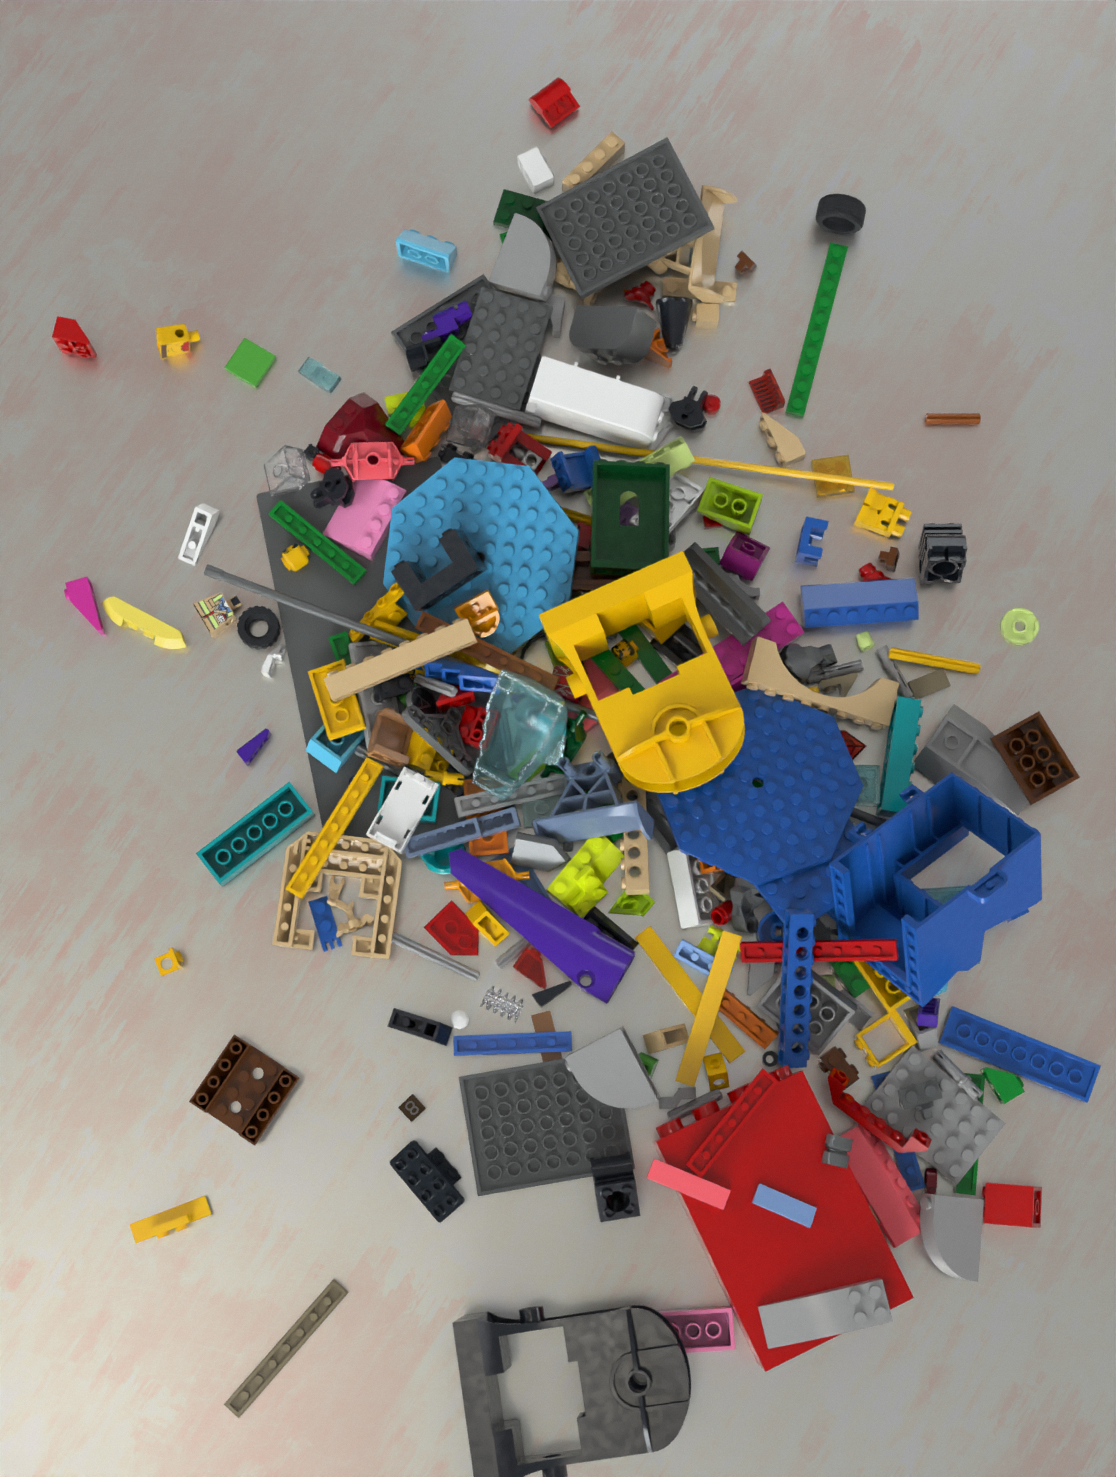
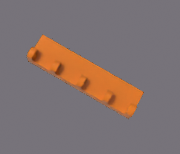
M725 988L719 1011L762 1048L766 1049L779 1032L770 1027L763 1018L761 1019L750 1010L748 1005L743 1004L735 997L734 993L729 992Z

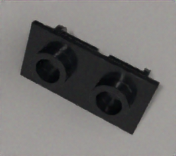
M447 443V445L442 444L440 447L444 448V450H440L437 455L440 457V460L447 463L454 457L476 460L472 453L467 451L462 453L457 450V446L451 443Z

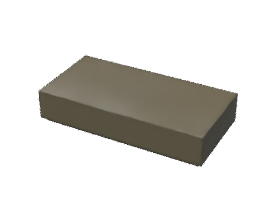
M943 668L907 683L913 693V698L917 700L951 686Z

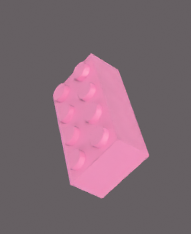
M731 1306L657 1310L675 1328L680 1339L683 1341L686 1353L735 1350Z

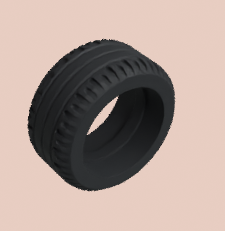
M829 194L819 200L816 222L823 229L833 233H856L863 227L866 207L862 201L853 196Z

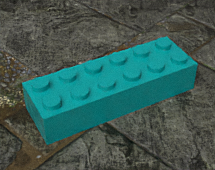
M900 696L895 700L888 729L876 809L877 816L891 818L908 805L901 799L899 793L912 784V781H909L915 769V763L912 760L913 756L917 754L918 744L915 743V740L920 734L921 725H918V721L923 714L921 700Z
M288 782L196 854L223 887L310 820L315 814L292 784Z

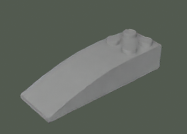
M880 1278L758 1306L768 1349L893 1322L883 1280Z

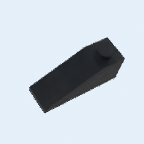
M396 1008L393 1009L387 1026L447 1046L453 1027Z

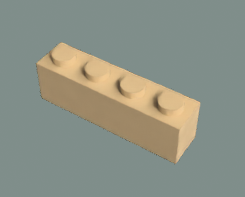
M611 131L562 180V191L566 192L609 169L625 153V142Z

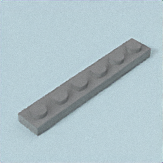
M565 774L457 797L454 798L458 818L559 796L563 794L569 782Z

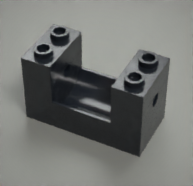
M450 528L442 533L443 537L438 540L453 563L429 579H426L416 562H405L402 560L394 566L395 569L391 573L415 611L428 610L488 570L464 531L452 530Z

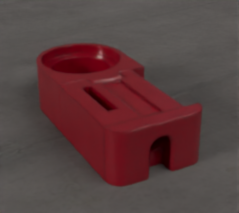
M925 1168L924 1193L936 1194L937 1170L935 1168Z

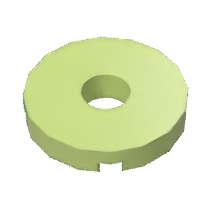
M1014 608L1003 616L1000 623V631L1009 643L1025 645L1037 636L1039 622L1030 610ZM1016 622L1024 624L1023 631H1018L1015 628Z

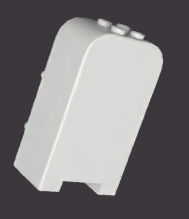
M542 356L525 413L627 447L646 449L649 444L653 445L659 431L656 429V426H659L664 412L661 411L664 398L661 395L620 381V375L613 379L577 367L579 362L576 361L574 365H570Z

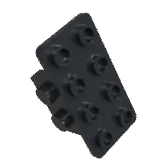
M413 1140L390 1160L391 1167L437 1222L441 1223L464 1203V1197L454 1187V1184L462 1177L437 1147L427 1154L418 1142Z

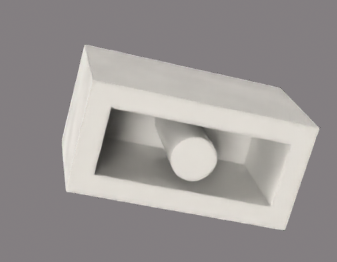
M537 147L517 156L518 166L534 194L554 185L555 173L552 167L547 166V159L544 153L540 152Z

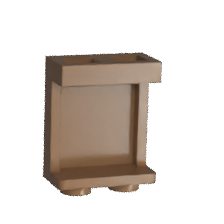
M384 708L377 712L366 755L401 768L409 762L410 757L406 756L413 729L403 720L401 714L396 713L395 709Z

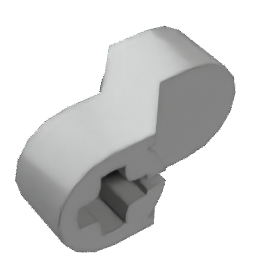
M696 1087L678 1088L673 1097H660L659 1109L677 1108L681 1100L696 1099Z

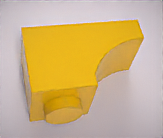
M480 900L465 913L472 924L495 947L510 934Z

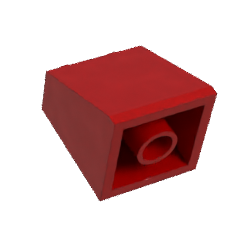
M986 1183V1187H983L982 1197L985 1199V1207H983L984 1223L1041 1228L1042 1187Z

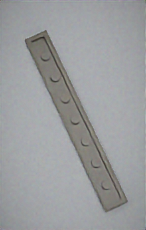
M333 1279L224 1405L240 1418L349 1292Z

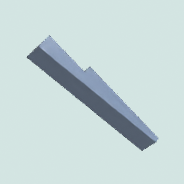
M511 807L412 836L405 847L407 859L522 827L516 807Z

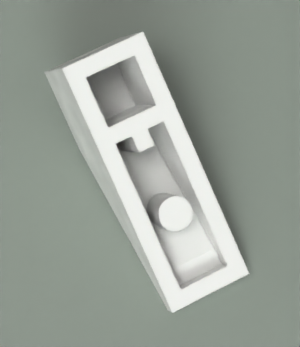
M204 503L195 507L178 559L194 566L197 564L215 527L220 510Z

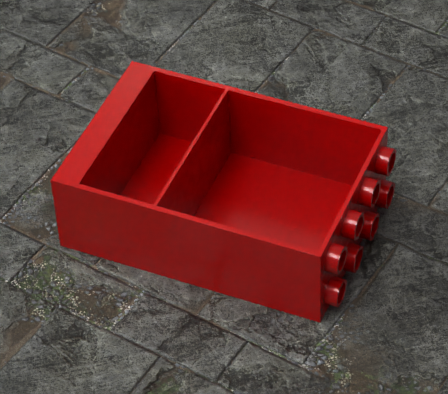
M789 1065L769 1072L779 1082L702 1177L704 1180L731 1190L724 1210L676 1191L727 1301L732 1307V1311L756 1362L765 1372L838 1335L768 1349L758 1306L875 1278L883 1280L890 1310L914 1298L849 1164L848 1168H842L821 1163L823 1151L827 1150L825 1146L826 1135L834 1134L803 1070L792 1073ZM750 1083L728 1092L727 1095L731 1103L722 1108H719L715 1099L691 1110L695 1121L683 1126L678 1117L656 1127L660 1138L652 1141L661 1162L699 1177L685 1165L686 1162ZM759 1183L817 1208L811 1227H806L751 1203Z

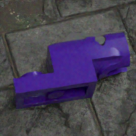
M466 300L441 306L439 312L433 316L436 330L425 332L421 336L422 342L436 337H440L441 342L447 340L450 334L453 336L459 335L457 325H462L472 318V313Z

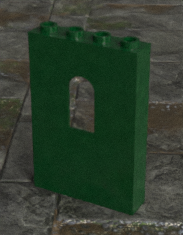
M605 459L593 460L590 574L627 576L669 557L670 464H664L663 462L653 464L645 463L644 461L634 463L626 462L625 460H618L616 462ZM624 492H634L639 498L638 526L620 525V496Z

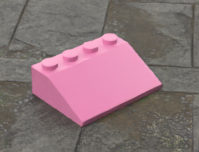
M383 479L355 480V482H352L355 492L352 504L346 508L337 507L323 535L329 540L373 561L390 530L392 508L408 496L407 490Z

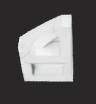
M281 644L268 654L261 670L263 676L271 678L275 660L283 661L286 645Z

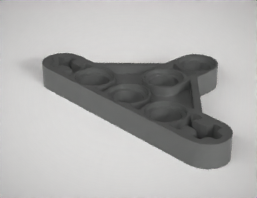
M410 705L402 711L403 720L462 775L469 776L476 771V762L465 751L458 727L462 715L457 708L450 707L442 715L424 714L415 705ZM449 713L454 716L455 720L450 717ZM423 724L428 728V732L424 729ZM443 725L447 727L448 732L444 729ZM437 737L440 738L442 744L438 742ZM451 750H453V752L455 753L456 757H454V756L452 755Z

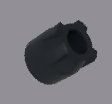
M308 444L309 446L304 450V455L308 462L313 463L314 458L320 452L317 447ZM314 450V454H308L309 451Z
M767 1051L763 1054V1065L773 1067L778 1063V1055L774 1051ZM768 1055L772 1056L773 1061L771 1063H768L766 1061V1057Z

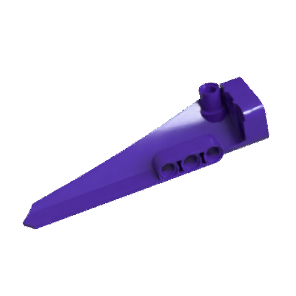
M460 848L449 852L451 874L567 975L577 984L581 991L591 994L606 1004L610 1001L635 957V951L602 933L598 927L463 849ZM588 977L591 979V984L583 986L580 983L581 979Z

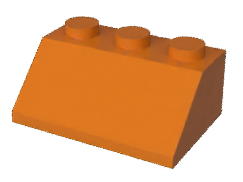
M444 399L427 406L399 449L407 457H414L416 464L426 461L430 457V450L441 439L439 436L450 426L449 421L452 415Z

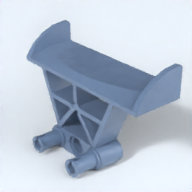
M599 750V752L596 751L592 755L593 762L573 765L567 757L565 759L561 758L558 761V766L565 772V777L569 783L552 814L549 817L533 819L535 835L556 839L561 844L641 829L646 839L652 840L654 819L637 800L623 802L616 784L623 778V773L613 759L607 758L603 751ZM591 788L588 794L583 791V789ZM613 803H615L614 805H609V806H603V807H598V808H596L597 806H602V805H607V804H613Z

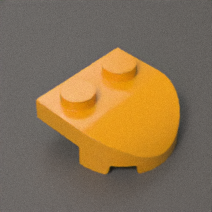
M488 589L454 607L459 618L469 620L475 635L486 637L497 629L500 611Z

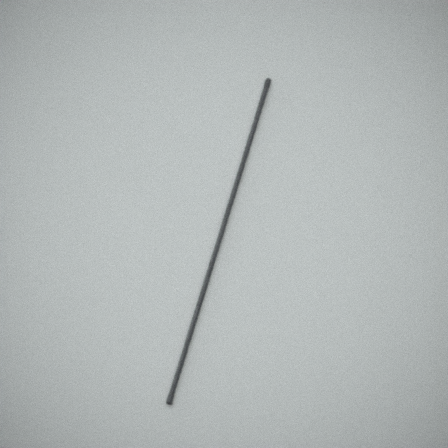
M208 564L205 568V576L227 582L399 647L400 643L407 641L401 637L230 574ZM449 655L440 658L444 660L464 663L470 666L483 669L481 667L475 666L473 664L467 663L465 661L459 660ZM483 669L497 675L498 684L576 714L584 710L588 714L586 718L599 722L593 709L553 694L551 696L529 685ZM754 779V781H757V782H760V783L763 784V782H762L761 780ZM856 808L853 809L850 817L877 827L887 821Z

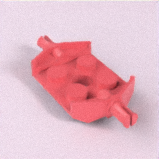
M393 442L351 443L342 459H331V467L343 466L352 482H355V480L392 479L394 481L401 466L414 465V457H403ZM370 456H376L378 463L371 465L367 459Z

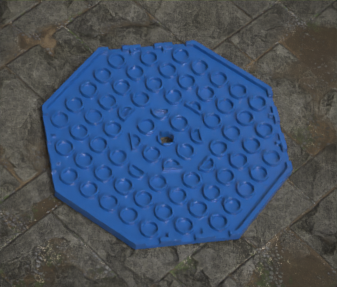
M746 688L734 692L744 715V742L735 759L724 769V773L698 787L678 792V794L669 792L657 793L680 852L696 857L706 864L714 865L723 869L726 873L749 881V883L758 886L830 861L863 789V783L833 716L801 704L796 700L793 702L783 700L782 695L769 696L764 693L765 691ZM754 779L761 780L763 786L756 788L752 782Z

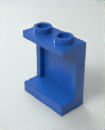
M596 445L589 446L582 452L563 454L560 451L550 459L563 493L592 488L593 460L601 459Z

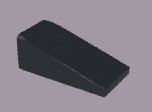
M568 981L532 994V997L539 1007L542 1008L568 989L572 983Z

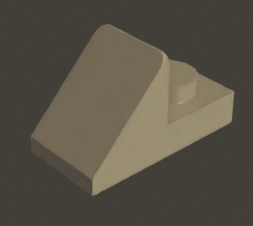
M856 672L821 680L818 683L819 692L831 693L838 688L840 697H846L858 674Z

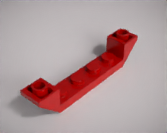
M833 1067L828 1076L833 1105L898 1153L928 1150L932 1139L924 1131H919L915 1128L906 1139L900 1131L894 1130L887 1125L884 1119L875 1116L866 1106L860 1105L850 1094L844 1093L843 1090L850 1079L843 1071Z

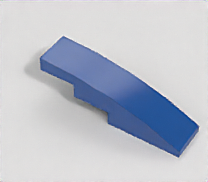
M437 659L424 665L425 677L442 678L444 683L460 685V690L499 692L498 676L483 669L444 659Z

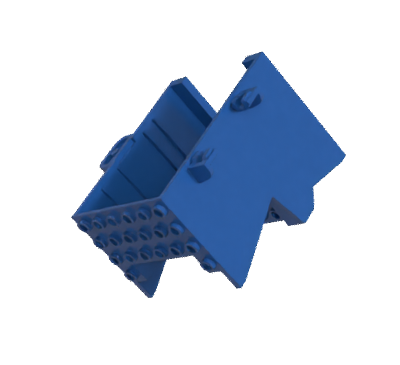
M953 772L926 792L911 784L899 793L901 799L908 804L906 807L875 830L871 828L868 830L863 822L857 824L848 831L849 838L854 845L829 863L838 940L897 939L899 953L897 961L865 962L922 1007L958 971H969L981 961L986 930L1042 900L1041 833ZM969 831L1005 856L990 868L988 874L972 886H966L943 905L939 900L929 896L924 889L917 887L911 880L969 835Z

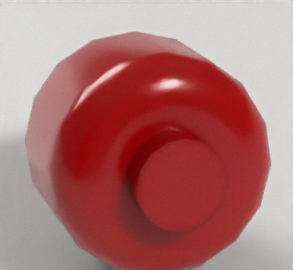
M713 394L707 395L703 404V411L708 415L716 414L721 407L720 398Z

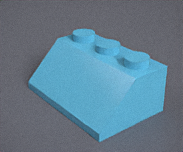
M404 229L396 239L398 256L450 273L457 256V246L453 243L439 241L431 235H421L418 231L412 229L410 231Z

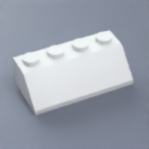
M679 849L668 852V863L681 929L714 925L711 913L715 907L720 905V902L709 888L716 881L715 874H701L698 858L689 854L686 855L680 852Z

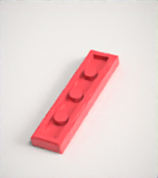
M653 1159L646 1177L724 1210L731 1192L729 1189L656 1159Z

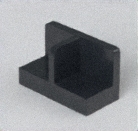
M440 337L404 348L411 372L428 366L442 347Z

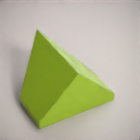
M625 889L608 913L644 917L655 901L648 894L626 895Z

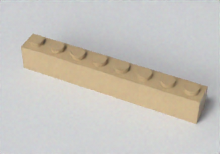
M463 618L456 619L452 622L453 625L448 627L442 625L434 629L435 632L429 635L428 633H423L417 636V640L412 642L409 640L399 644L398 648L393 650L392 648H387L381 651L379 656L374 657V655L364 658L362 663L357 665L356 663H351L345 666L343 671L338 672V670L328 673V677L324 678L331 699L337 702L478 643L469 620Z

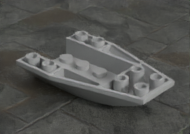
M953 704L935 733L914 760L915 769L935 783H938L953 772L958 777H962L971 786L977 787L987 797H991L1000 806L1006 807L1015 816L1020 814L1028 802L990 739L995 735L986 725Z

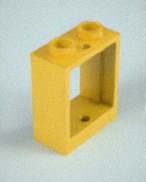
M896 1009L853 1035L855 1037V1045L859 1050L863 1049L867 1055L865 1057L867 1063L871 1067L874 1066L875 1069L917 1043V1040ZM889 1019L905 1043L878 1061L862 1036Z

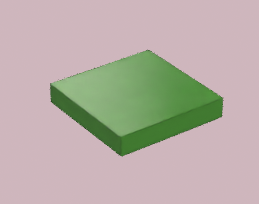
M244 338L224 368L226 371L257 388L275 361L276 356Z

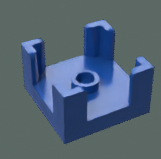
M806 516L801 528L794 563L817 567L818 559H821L823 549L811 546L812 539H823V534L827 530L829 521Z

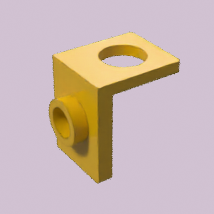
M171 947L168 949V953L154 958L161 976L183 968L181 962L184 960L180 951ZM170 958L172 960V967L167 970L163 969L161 966L162 960Z
M722 1053L704 1056L703 1062L708 1075L710 1091L730 1087ZM717 1079L724 1080L720 1085L713 1084Z

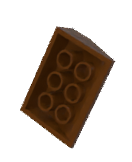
M1039 711L990 738L1030 805L1080 778Z

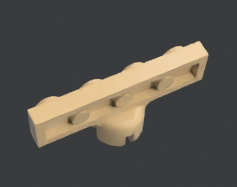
M663 277L662 296L698 299L688 290L689 278ZM714 281L713 291L723 296L724 301L735 302L737 283Z

